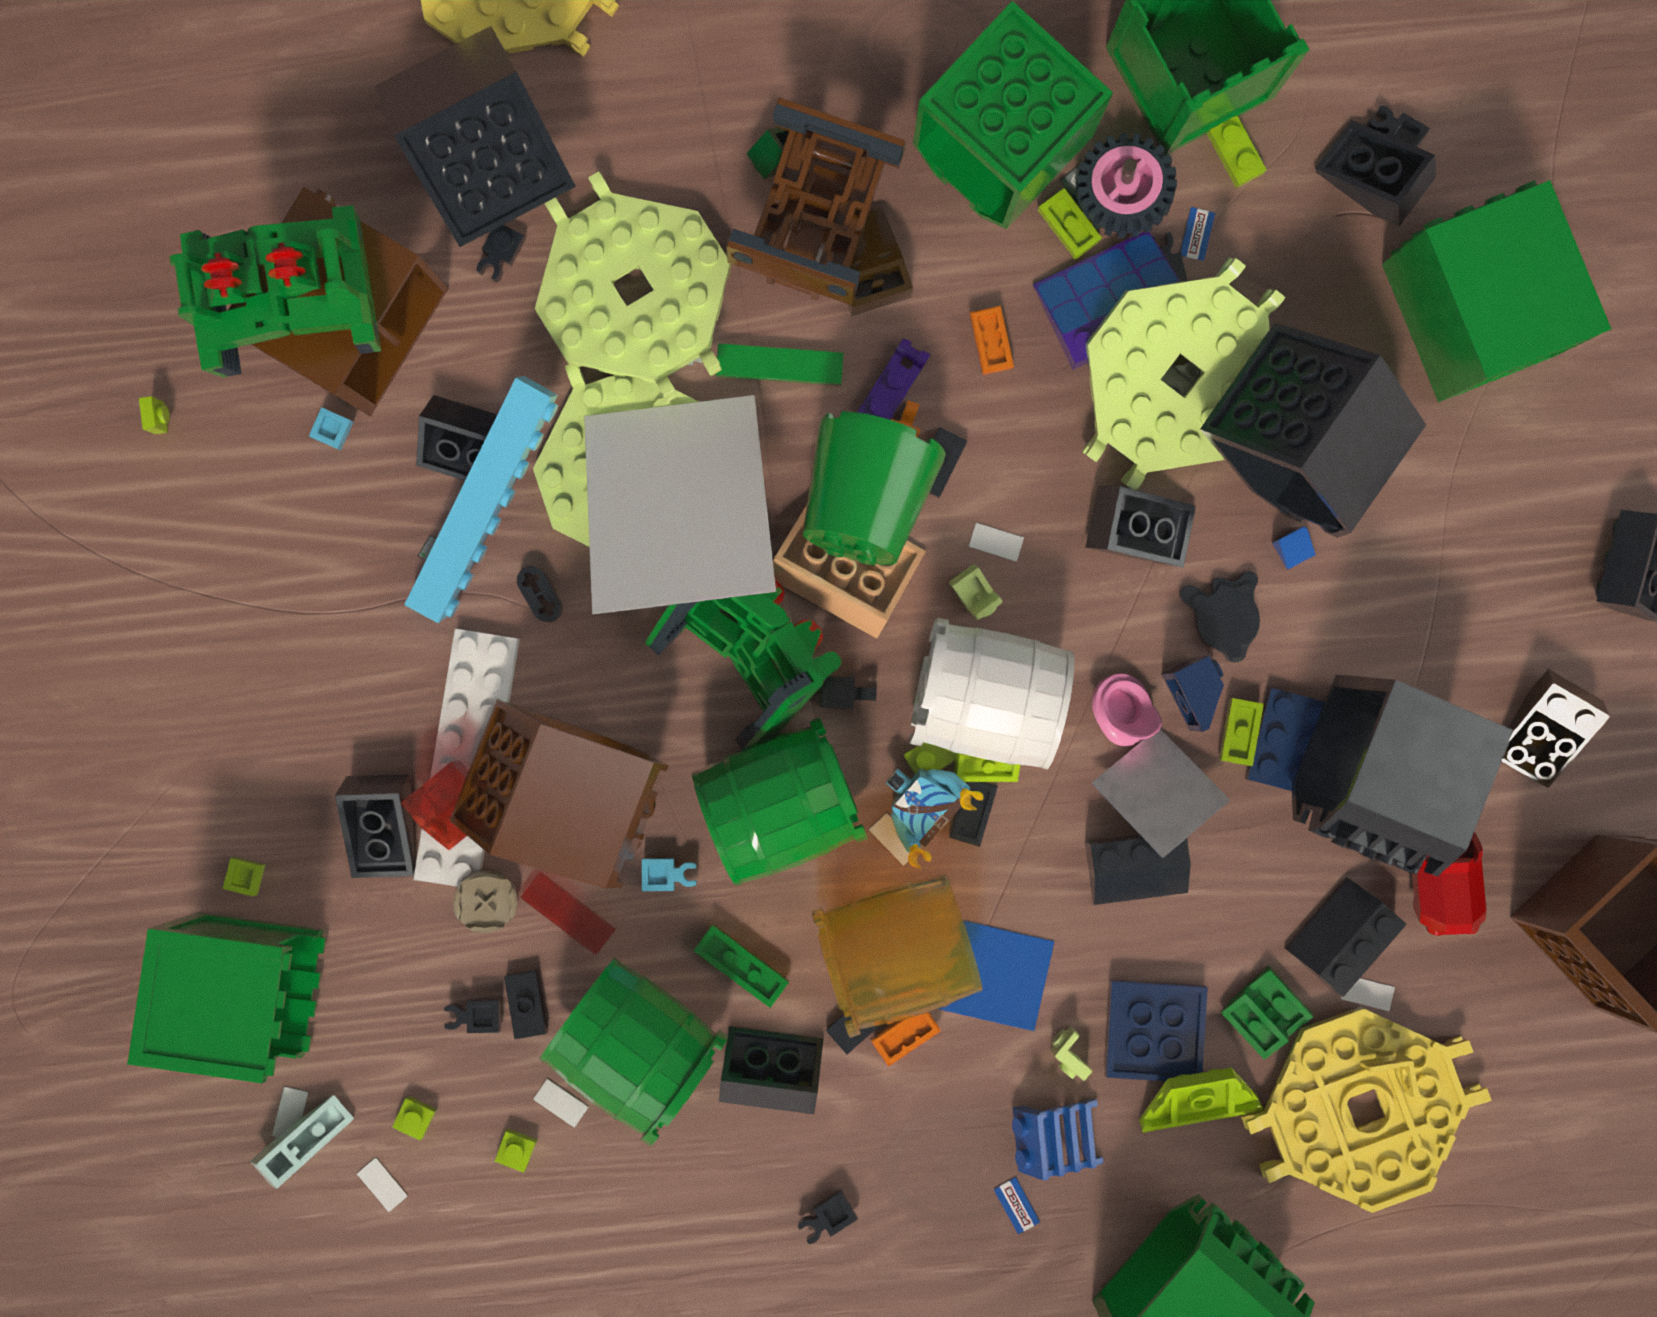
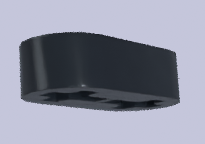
M534 566L523 568L517 575V585L533 614L543 622L551 623L557 621L563 613V605L546 574ZM527 574L539 575L540 579L536 581L540 592L536 593L533 587L525 586L524 583L528 581ZM544 596L547 602L555 603L556 606L552 608L554 613L552 616L546 613L541 614L540 610L544 606L540 597Z

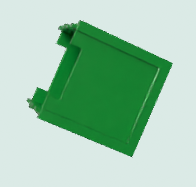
M1125 0L1106 45L1109 55L1158 144L1165 148V156L1206 135L1210 129L1235 116L1239 117L1275 98L1310 50L1304 38H1299L1292 23L1287 28L1285 27L1271 0Z
M201 912L148 928L127 1065L263 1084L267 1081V1077L274 1076L276 1059L279 1056L294 1059L302 1058L305 1052H310L312 1036L307 1035L309 1017H315L317 1001L312 1000L313 989H319L321 972H316L318 955L325 952L326 938L322 937L323 930Z

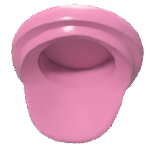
M1124 673L1112 674L1101 680L1094 689L1092 696L1094 716L1105 736L1114 744L1131 746L1139 742V740L1153 737L1161 729L1162 719L1153 706L1148 691L1133 676Z

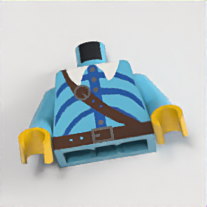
M897 768L886 781V784L898 793L893 799L891 806V817L897 836L906 851L909 852V864L921 869V866L918 864L917 858L920 854L928 862L932 858L928 851L920 849L921 844L926 847L961 807L965 810H977L971 804L972 796L977 800H983L981 792L970 791V787L954 772L937 769L926 771L920 769L910 779Z

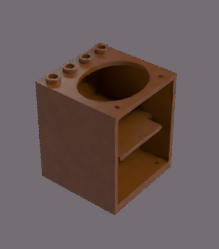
M303 187L281 223L333 219L331 207H339V205L335 203L334 198L322 190L317 189L313 193ZM360 221L381 351L360 354L353 343L351 329L296 336L291 332L288 336L251 345L371 417L449 288L419 255ZM338 256L342 281H345L341 256ZM324 257L316 258L321 288L309 291L298 297L326 295L325 283L328 281ZM265 271V272H263V273H264L266 291L269 292V290H268V284H267V278H266V271ZM255 293L245 294V297H246V298L252 297V296H255L256 294H255ZM246 302L231 304L228 310L247 306Z

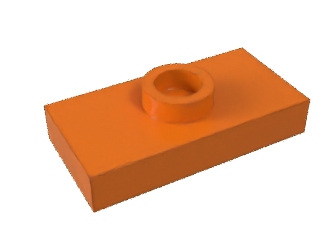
M1001 305L970 312L969 317L982 375L1013 369L1014 364Z
M922 1002L872 1036L870 1040L889 1067L939 1033L941 1029Z

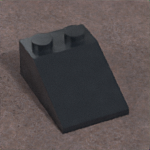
M1351 120L1315 170L1317 174L1371 214L1400 226L1436 178L1435 154Z
M1098 485L1085 548L1184 568L1196 506L1122 486Z
M409 774L346 776L335 794L351 878L414 876V801Z

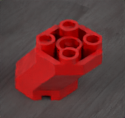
M1473 833L1467 851L1438 877L1424 872L1429 858L1424 860L1417 874L1412 873L1413 908L1419 923L1425 925L1427 932L1435 936L1476 934L1479 931L1480 925L1485 921L1487 907L1482 865L1483 847L1476 833Z

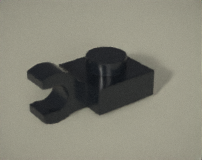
M828 676L823 683L821 707L854 709V700L876 701L877 688L855 687V677Z

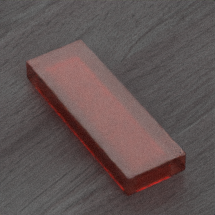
M542 871L538 873L520 897L594 955L598 954L616 930L614 926Z

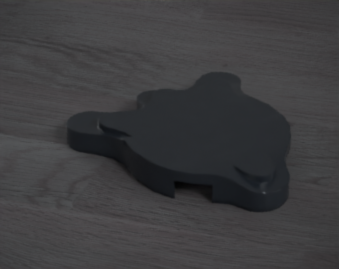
M1251 571L1242 573L1234 582L1220 577L1213 579L1209 594L1192 585L1184 586L1179 592L1180 599L1194 613L1195 627L1201 640L1223 654L1226 660L1231 663L1240 662L1246 657L1247 648L1255 639L1260 627L1259 610L1254 601V590L1258 583V577Z

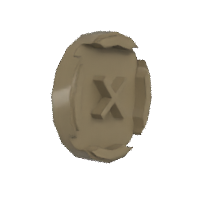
M492 870L475 871L464 877L456 887L453 897L454 913L459 922L461 921L471 931L480 933L494 932L503 928L515 916L518 905L517 892L513 883L500 872Z

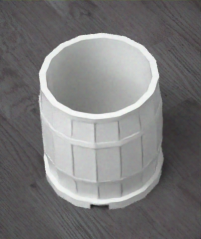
M936 618L929 637V642H932L929 656L924 657L911 719V726L916 728L914 734L909 736V743L922 746L923 742L955 753L958 752L982 759L1048 769L1057 752L1069 708L1074 678L1075 659L1073 651L1063 650L1034 639L1031 640L1007 633L982 628L949 625V620Z

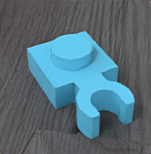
M643 858L642 891H674L675 882H680L686 887L695 886L697 880H688L684 872L688 868H697V863L690 861L685 862L680 867H675V858Z

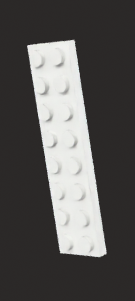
M455 629L413 880L457 887L464 877L472 872L482 870L485 850L449 820L496 700L500 699L508 703L510 701L520 639Z

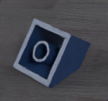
M1210 656L1197 657L1161 674L1189 731L1204 732L1210 729L1224 686L1221 680L1223 672L1215 659L1211 660Z

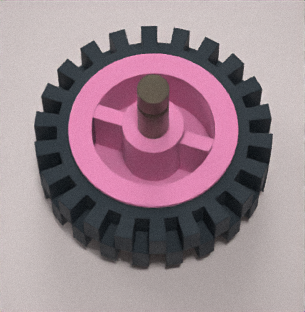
M1120 133L1119 140H1114L1113 135L1106 137L1105 144H1102L1100 141L1096 143L1093 152L1089 150L1085 155L1084 162H1081L1076 182V199H1078V207L1081 211H1084V215L1089 221H1093V227L1097 231L1102 227L1105 229V235L1111 236L1112 232H1117L1118 238H1125L1126 233H1131L1133 238L1139 236L1141 230H1144L1145 233L1151 231L1154 224L1158 226L1162 222L1163 216H1167L1177 187V179H1175L1177 172L1175 166L1171 167L1172 158L1170 154L1164 156L1165 148L1161 144L1155 148L1153 146L1154 140L1147 137L1145 142L1140 141L1141 134L1134 133L1133 139H1127V133Z

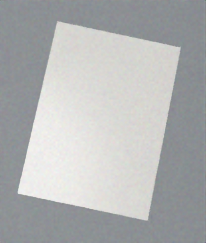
M755 395L584 416L592 614L776 592Z

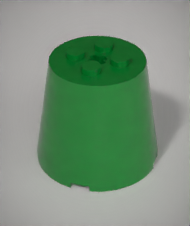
M841 411L839 418H834V415L830 413L823 415L817 434L803 536L812 544L824 549L826 553L836 557L844 556L866 565H892L897 563L944 463L946 455L944 449L932 438L927 439L925 442L915 437L917 430L886 418Z

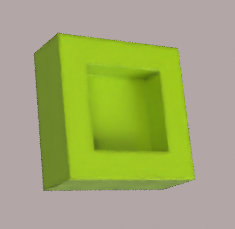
M152 396L139 398L143 430L153 434L168 433L167 423L170 421V415L164 402Z
M238 857L230 858L222 889L252 897L257 896L266 864Z
M408 1096L405 1098L392 1128L421 1141L437 1109Z
M508 1128L494 1162L524 1173L538 1139Z

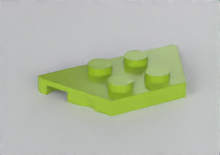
M1232 1067L1211 1069L1203 1073L1182 1074L1175 1078L1167 1079L1140 1117L1139 1123L1142 1133L1262 1112L1264 1108L1257 1094Z

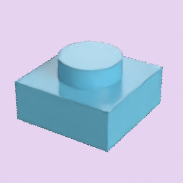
M321 407L309 437L341 451L354 422Z

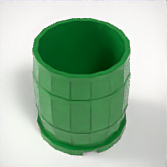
M820 717L809 721L810 726L788 733H781L752 744L732 754H728L700 770L692 772L694 789L706 825L730 879L736 886L765 876L776 875V873L796 867L824 854L826 855L854 839L857 843L868 839L863 824L858 826L854 824L859 821L857 816L859 812L833 746L830 745L826 736L820 738L821 735L827 733Z
M614 957L575 1007L539 1059L549 1065L569 1086H572L590 1102L612 1116L613 1119L624 1123L642 1134L640 1140L650 1147L660 1136L657 1134L659 1130L656 1127L661 1129L664 1124L668 1127L713 1064L714 1061L711 1059L715 1054L713 1047L722 1050L728 1036L721 1030L715 1033L692 1010L688 1009L675 997L646 976H642Z

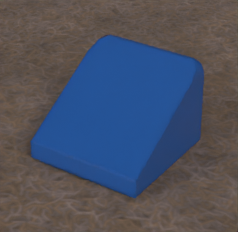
M1302 526L1272 542L1287 570L1316 555L1306 526Z

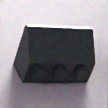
M433 395L419 415L416 466L465 481L498 414Z
M1621 510L1619 519H1616L1613 524L1612 535L1614 538L1611 549L1607 550L1604 557L1605 571L1602 580H1599L1596 586V601L1607 609L1657 622V514Z
M1141 835L1085 842L1093 905L1188 893L1191 863L1187 838L1164 858Z
M1346 877L1284 949L1327 987L1344 997L1407 924L1383 902Z
M729 1026L720 1082L719 1102L814 1114L824 1039Z

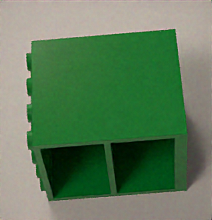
M1535 180L1516 188V192L1506 196L1505 193H1500L1487 199L1484 205L1476 209L1474 205L1467 206L1455 212L1454 217L1444 221L1443 217L1434 219L1423 225L1424 229L1411 235L1412 238L1400 244L1401 247L1391 251V257L1382 264L1438 403L1551 359L1612 329L1551 180L1537 185Z

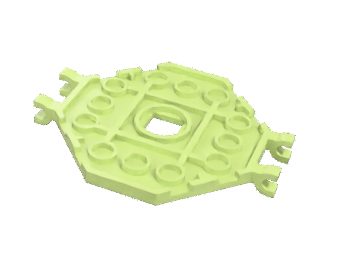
M598 171L588 177L593 190L600 199L596 203L569 219L556 197L545 203L557 225L535 310L569 365L577 367L586 366L599 369L600 372L623 377L627 375L640 378L646 382L655 383L668 403L678 397L675 388L667 377L697 358H700L710 376L722 370L718 359L710 348L716 320L718 321L724 298L727 278L729 279L732 266L727 263L726 254L698 211L611 193ZM634 269H640L653 288V291L626 306L614 287V283Z
M1229 257L1221 270L1213 277L1126 290L1086 342L1096 434L1083 448L1082 452L1097 462L1108 443L1135 463L1120 480L1131 489L1138 490L1147 472L1225 460L1202 433L1200 428L1269 331L1268 315L1278 308L1286 298L1275 289L1273 291L1267 289L1255 306L1229 285L1231 281L1236 279L1246 267L1237 258L1232 259ZM1179 354L1201 369L1200 377L1183 397L1160 380Z
M567 365L565 369L573 390L533 467V471L552 528L590 547L584 416L699 401L675 390L678 397L667 403L655 383L646 382L640 378L627 375L625 377L613 375L586 384L581 368Z

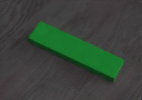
M718 343L717 359L722 370L716 373V377L841 386L844 353Z

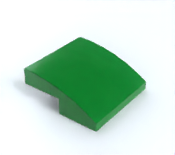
M1270 966L1251 980L1221 1010L1223 1016L1264 1060L1289 1042V1035L1313 1018L1312 1011Z

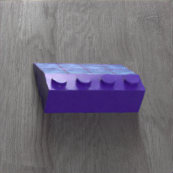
M1142 232L1137 237H1131L1033 284V287L1072 370L1089 363L1086 353V342L1126 290L1155 287L1180 282L1151 233Z

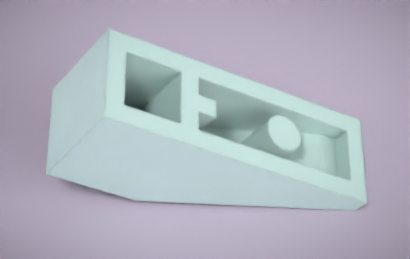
M331 1095L275 1138L250 1162L266 1181L277 1189L354 1118L334 1095Z

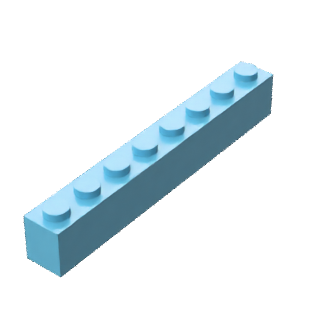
M525 376L515 378L404 604L405 606L436 623H440L447 617H453L460 604L457 597L461 589L465 591L473 579L474 574L470 571L474 563H479L486 553L487 546L484 543L488 535H493L500 525L501 518L498 515L502 507L506 508L514 497L515 490L512 487L516 479H521L528 469L529 462L526 461L530 450L535 451L542 441L544 434L540 430L544 422H550L556 413L558 405L554 402L558 394Z

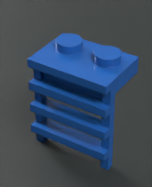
M1090 1099L1042 1111L1023 1105L1013 1107L1012 1129L1016 1141L1015 1161L1018 1166V1172L1044 1181L1048 1180L1051 1176L1056 1175L1060 1177L1068 1172L1076 1173L1080 1172L1081 1169L1096 1168L1097 1165L1103 1164V1157H1096L1091 1114V1108L1098 1106L1097 1100ZM1075 1111H1079L1083 1160H1080ZM1061 1114H1063L1068 1164H1064L1059 1119Z

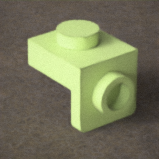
M975 564L949 581V584L966 610L977 620L991 615L997 606L1003 602L1000 596L993 591L981 570Z
M1070 1026L1066 1031L1064 1029L1059 1031L1051 1043L1053 1045L1051 1052L1061 1061L1058 1067L1072 1079L1077 1075L1085 1081L1092 1073V1070L1088 1064L1069 1049L1080 1036Z

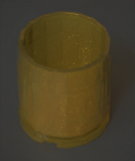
M945 873L880 889L853 898L826 911L822 907L811 910L813 921L817 924V927L824 926L819 928L820 933L817 936L839 1009H843L845 1018L850 1016L852 1018L844 1022L850 1038L860 1035V1029L891 1024L918 1016L941 1007H946L950 1003L974 993L983 992L970 940L955 895Z

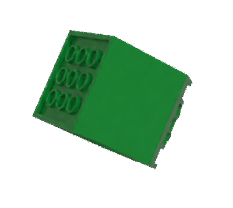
M1011 1L919 100L913 145L932 173L943 184L947 185L949 183L970 202L969 207L978 216L1008 229L1093 137L1113 92L1017 4Z
M1199 1194L1171 1208L1092 1300L1099 1317H1310L1315 1302L1307 1293H1304L1295 1302L1305 1286L1303 1281L1291 1270L1284 1267L1285 1265L1275 1256L1276 1254L1262 1241L1258 1242L1251 1235V1232L1237 1219L1231 1222L1226 1213L1214 1203H1211L1199 1213L1207 1203Z

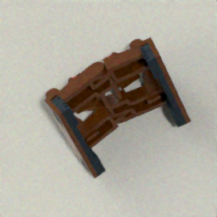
M779 97L772 117L775 127L789 131L775 174L774 185L771 188L754 235L733 228L727 244V263L765 275L767 284L774 285V283L795 289L811 295V299L818 301L819 296L823 295L852 305L858 288L860 272L850 269V265L862 236L884 166L886 164L899 169L905 152V140ZM822 141L856 152V156L853 158L822 147ZM818 159L851 170L850 175L847 176L815 165L806 184L812 162H817ZM804 211L826 217L827 220L804 213ZM800 221H802L800 229L798 231L797 229L799 227ZM792 229L786 249L783 251L782 248L789 230Z

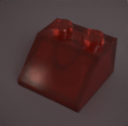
M460 760L451 761L401 802L421 829L447 850H451L467 837L466 834L449 821L468 774V770Z

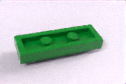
M715 924L710 927L694 949V952L769 1008L772 1007L789 984L790 980Z

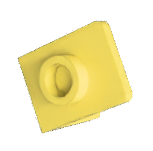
M1387 1051L1377 1053L1376 1058L1360 1061L1361 1066L1369 1072L1400 1068L1404 1092L1413 1098L1419 1097L1412 1059L1403 1054L1396 1055L1395 1052Z

